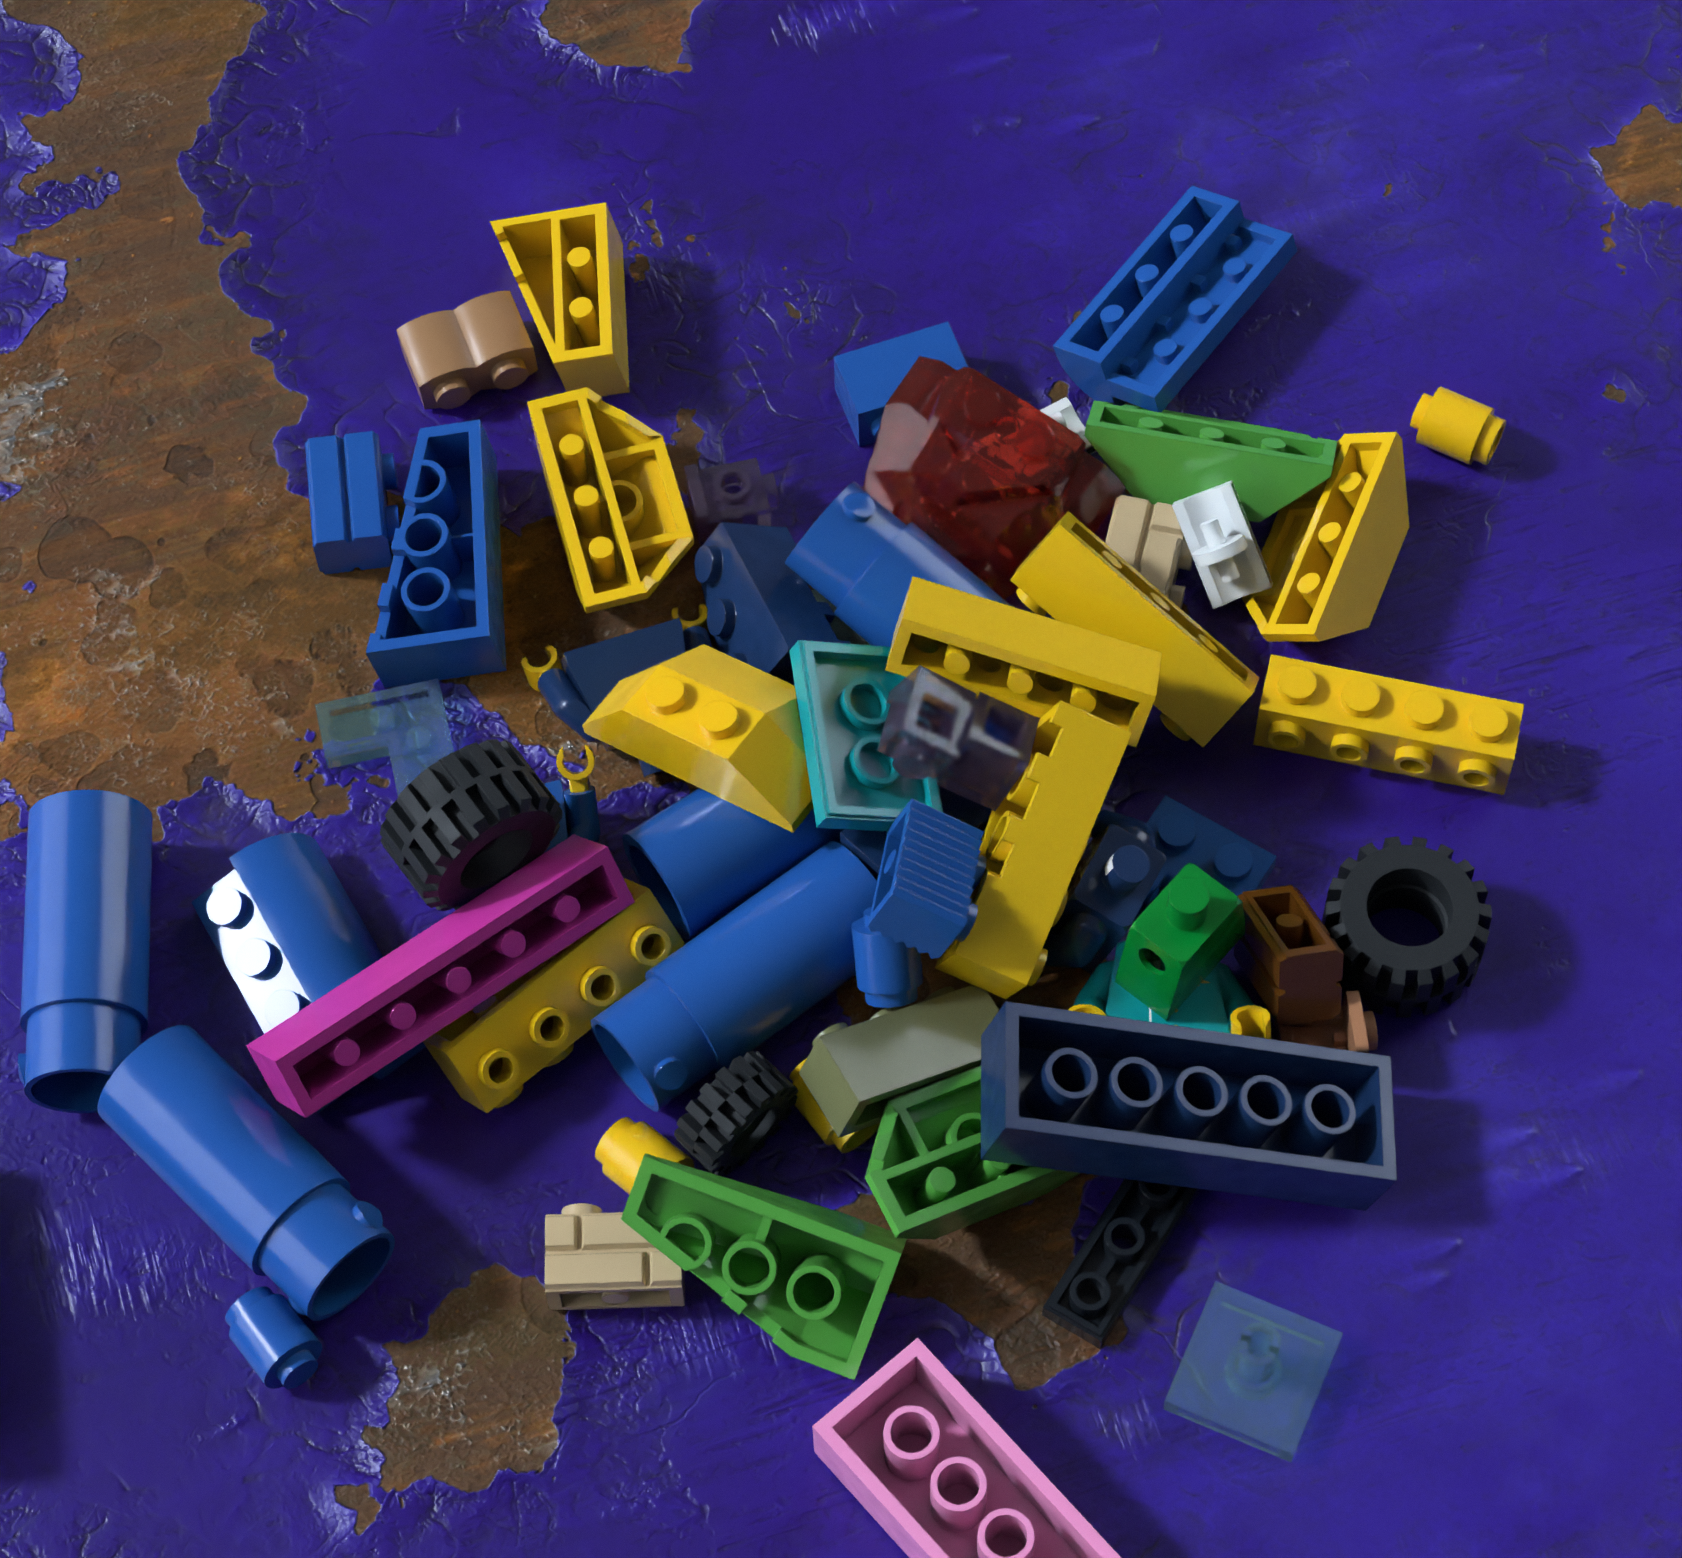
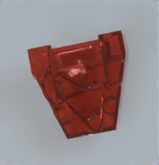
M919 356L885 405L873 453L866 471L863 489L906 525L911 521L1006 600L1018 589L1010 581L1018 567L1068 511L1096 534L1114 508L1116 497L1123 495L1126 486L1104 463L1085 452L1086 443L1078 434L977 370L969 367L955 370L943 361Z

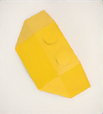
M587 387L527 401L547 491L576 593L586 614L648 599L694 545V537L663 436L625 411L602 401L600 395Z
M1397 432L1344 434L1337 441L1331 477L1278 511L1261 552L1273 582L1272 588L1242 597L1257 628L1267 642H1320L1369 628L1409 529L1403 442Z
M705 644L620 680L582 725L584 733L792 833L795 832L813 809L795 685Z

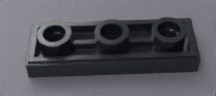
M1124 1179L1044 1304L1042 1315L1101 1349L1201 1189ZM1119 1238H1126L1131 1240L1134 1246L1129 1249H1121L1115 1246L1113 1241Z

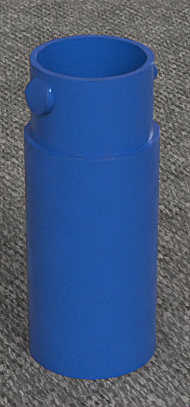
M855 481L851 482L825 509L801 538L784 563L837 608L834 614L872 646L891 647L895 627L913 576L1012 606L912 521L908 525L903 523ZM922 682L924 691L1004 758L1016 745L1018 737L1038 719V717Z
M699 788L623 834L622 842L627 858L640 884L651 890L680 937L689 940L719 921L829 841L840 843V832L845 829L816 828L814 809H812L795 832L792 833Z
M103 790L60 792L39 800L31 807L28 813L20 1026L26 1033V1053H18V1072L26 1097L41 1107L55 1111L98 1113V1101L104 1086L124 1059L141 1045V1036L148 1028L153 817L151 811L143 803L120 793Z
M829 841L645 973L646 981L591 1019L592 1031L605 1056L628 1088L649 1109L655 1112L659 1111L711 1072L716 1074L723 1067L728 1069L733 1059L738 1056L744 1057L747 1052L753 1051L856 976L851 925L857 919L864 917V910L872 906L877 880L850 850L836 841Z
M176 1025L160 1031L147 1039L124 1059L104 1086L98 1101L99 1116L256 1275L268 1276L288 1296L287 1301L297 1314L306 1315L313 1321H320L335 1315L356 1300L374 1282L386 1266L394 1250L395 1238L383 1226L380 1210L368 1202L358 1201L350 1193L349 1182L192 1027Z

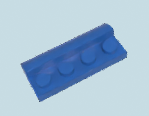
M1191 186L1053 345L1061 366L1071 380L1093 400L1110 402L1119 406L1125 405L1128 402L1149 411L1161 413L1296 254L1297 247L1293 234L1244 218L1241 204L1238 200Z
M279 834L262 839L243 848L229 858L235 869L191 902L264 1034L383 957L316 839L306 834ZM421 1042L371 1076L382 1080L426 1047L425 1044ZM337 1097L336 1099H334L333 1101H331L330 1103H328L327 1105H325V1106L322 1107L321 1109L317 1110L316 1113L321 1112L323 1109H325L327 1106H329L331 1103H333V1102H334L335 1100H337L339 1097Z

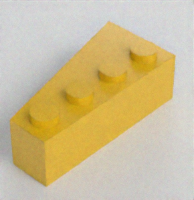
M1060 700L1018 737L981 839L982 843L979 850H981L980 854L987 858V864L978 886L970 896L972 899L971 903L978 905L975 923L964 941L954 940L943 955L938 958L935 969L1004 999H1008L1025 986H1033L1043 971L1048 956V950L1043 948L1051 927L1056 925L1065 909L1069 895L1067 888L1077 864L1084 854L1089 835L1132 732Z

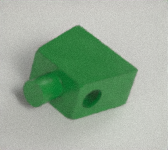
M1188 863L1130 927L1115 982L1167 1021L1245 935L1246 926L1243 902L1237 895L1198 866ZM1162 960L1165 965V971L1155 968L1150 962Z

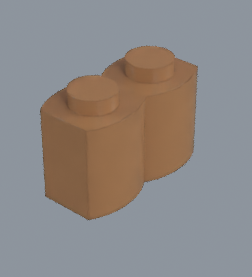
M497 291L478 296L461 304L454 310L433 312L415 318L396 330L403 356L424 409H453L459 407L480 390L514 388L522 384L528 376L538 370L533 345L510 291Z

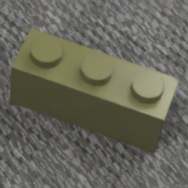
M970 985L958 990L951 986L944 987L929 995L923 1002L905 1008L901 1006L884 1008L869 1020L849 1027L846 1023L842 1022L826 1028L813 1040V1049L799 1074L839 1138L879 1124L884 1107L888 1101L981 1066V1035L996 1016L999 1009L988 992L979 987Z

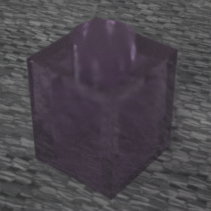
M980 692L948 739L937 785L996 811L1029 764L1039 718Z

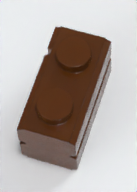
M1293 885L1242 892L1238 897L1243 902L1246 932L1234 946V957L1276 1022L1283 1026L1305 1027L1313 1024L1315 1021L1334 1019L1335 1016L1341 1013L1342 987L1338 981L1342 980L1344 953L1335 940L1330 938V933L1303 894Z

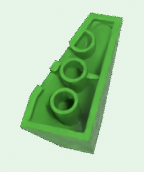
M646 1153L643 1156L621 1217L623 1222L684 1271H691L722 1296L721 1301L737 1314L743 1313L773 1338L772 1342L788 1355L852 1380L856 1378L907 1240L905 1238H895L892 1231L848 1214Z

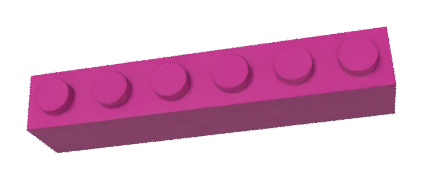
M573 834L246 1046L276 1101L307 1118L635 901L608 846Z

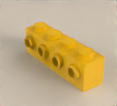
M1069 511L1023 561L1010 579L1018 587L1016 590L1018 598L1038 615L1045 616L1048 613L1057 621L1161 652L1162 659L1157 694L1153 705L1162 712L1159 716L1162 723L1181 740L1188 741L1192 738L1201 747H1204L1255 691L1259 677Z
M913 576L895 627L885 671L1041 718L1062 700L1132 732L1127 745L1137 747L1156 698L1162 653Z
M1271 654L1253 745L1504 795L1515 758L1524 704Z
M624 878L635 901L633 904L423 1041L462 1099L486 1113L490 1112L493 1108H500L512 1102L520 1095L524 1087L523 1084L542 1068L559 1063L571 1053L574 1048V1042L591 1029V1019L646 981L645 973L685 945L649 888Z

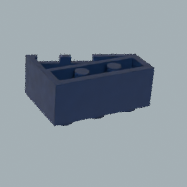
M721 522L694 555L695 576L702 586L708 611L707 626L710 634L714 636L716 648L720 652L795 685L789 650L798 640L851 643L850 641L838 640L829 623H832L835 614L829 603L817 602L808 586L809 584L784 564L796 546L786 527Z

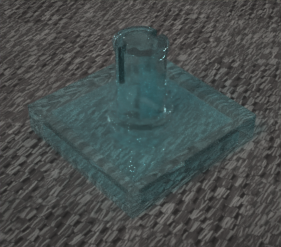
M1215 1281L1168 1391L1163 1409L1292 1463L1340 1345L1343 1333Z

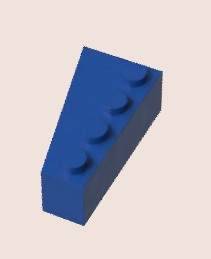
M480 419L420 428L403 496L406 506L400 528H395L391 551L394 555L387 583H382L377 603L380 610L375 633H370L366 649V655L384 688L507 671L497 456Z

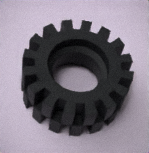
M749 1051L744 1058L738 1056L733 1059L729 1069L721 1068L715 1074L716 1079L710 1085L706 1082L699 1090L702 1094L698 1099H693L685 1108L688 1113L681 1116L676 1124L679 1127L674 1131L676 1140L712 1174L721 1176L725 1173L727 1175L733 1172L737 1164L739 1166L745 1164L754 1150L759 1152L765 1146L764 1141L769 1135L774 1136L781 1128L778 1125L779 1122L788 1118L792 1112L790 1107L797 1101V1087L758 1051L756 1053Z

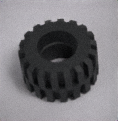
M491 739L479 744L476 742L452 752L420 773L398 795L397 800L388 809L385 815L386 820L381 825L380 835L382 839L380 841L430 908L435 907L438 911H447L453 908L457 910L541 856L550 846L552 839L557 835L560 828L559 822L562 819V809L559 807L560 804L512 743L506 740L499 742L498 739Z
M1399 836L1385 838L1383 848L1380 850L1372 842L1359 848L1357 861L1348 857L1340 865L1338 877L1332 878L1328 889L1322 923L1330 933V938L1335 940L1344 953L1342 980L1338 981V983L1346 981V991L1359 990L1360 998L1363 996L1370 1000L1369 1010L1381 1015L1384 1006L1396 1008V1017L1411 1018L1414 1007H1420L1425 1016L1438 1012L1441 999L1449 1005L1459 999L1464 985L1470 987L1476 977L1490 933L1492 908L1491 905L1485 904L1488 891L1483 880L1471 882L1475 868L1466 859L1456 864L1451 860L1454 850L1443 844L1439 846L1437 851L1426 848L1427 839L1413 837L1411 845H1401ZM1386 909H1409L1426 917L1435 926L1440 937L1433 942L1421 946L1399 945L1379 934L1369 918Z

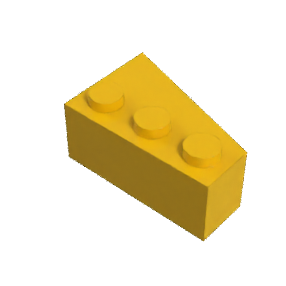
M607 203L490 221L566 392L585 387L601 397L630 392L623 242Z

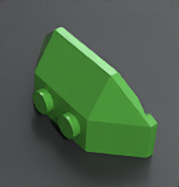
M1097 400L1093 401L1084 435L1133 497L1149 500L1151 504L1161 502L1173 505L1175 501L1232 480L1248 521L1259 523L1329 479L1332 474L1337 447L1336 440L1319 437L1316 439L1307 434L1169 410H1163L1160 413L1135 405L1126 404L1119 406L1114 405V403Z
M981 1066L888 1101L884 1107L865 1179L895 1238L935 1240L1048 1194L1080 1173L981 1160Z

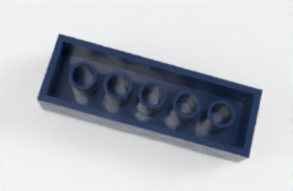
M1006 1001L981 1035V1160L1366 1211L1397 1181L1391 1056Z

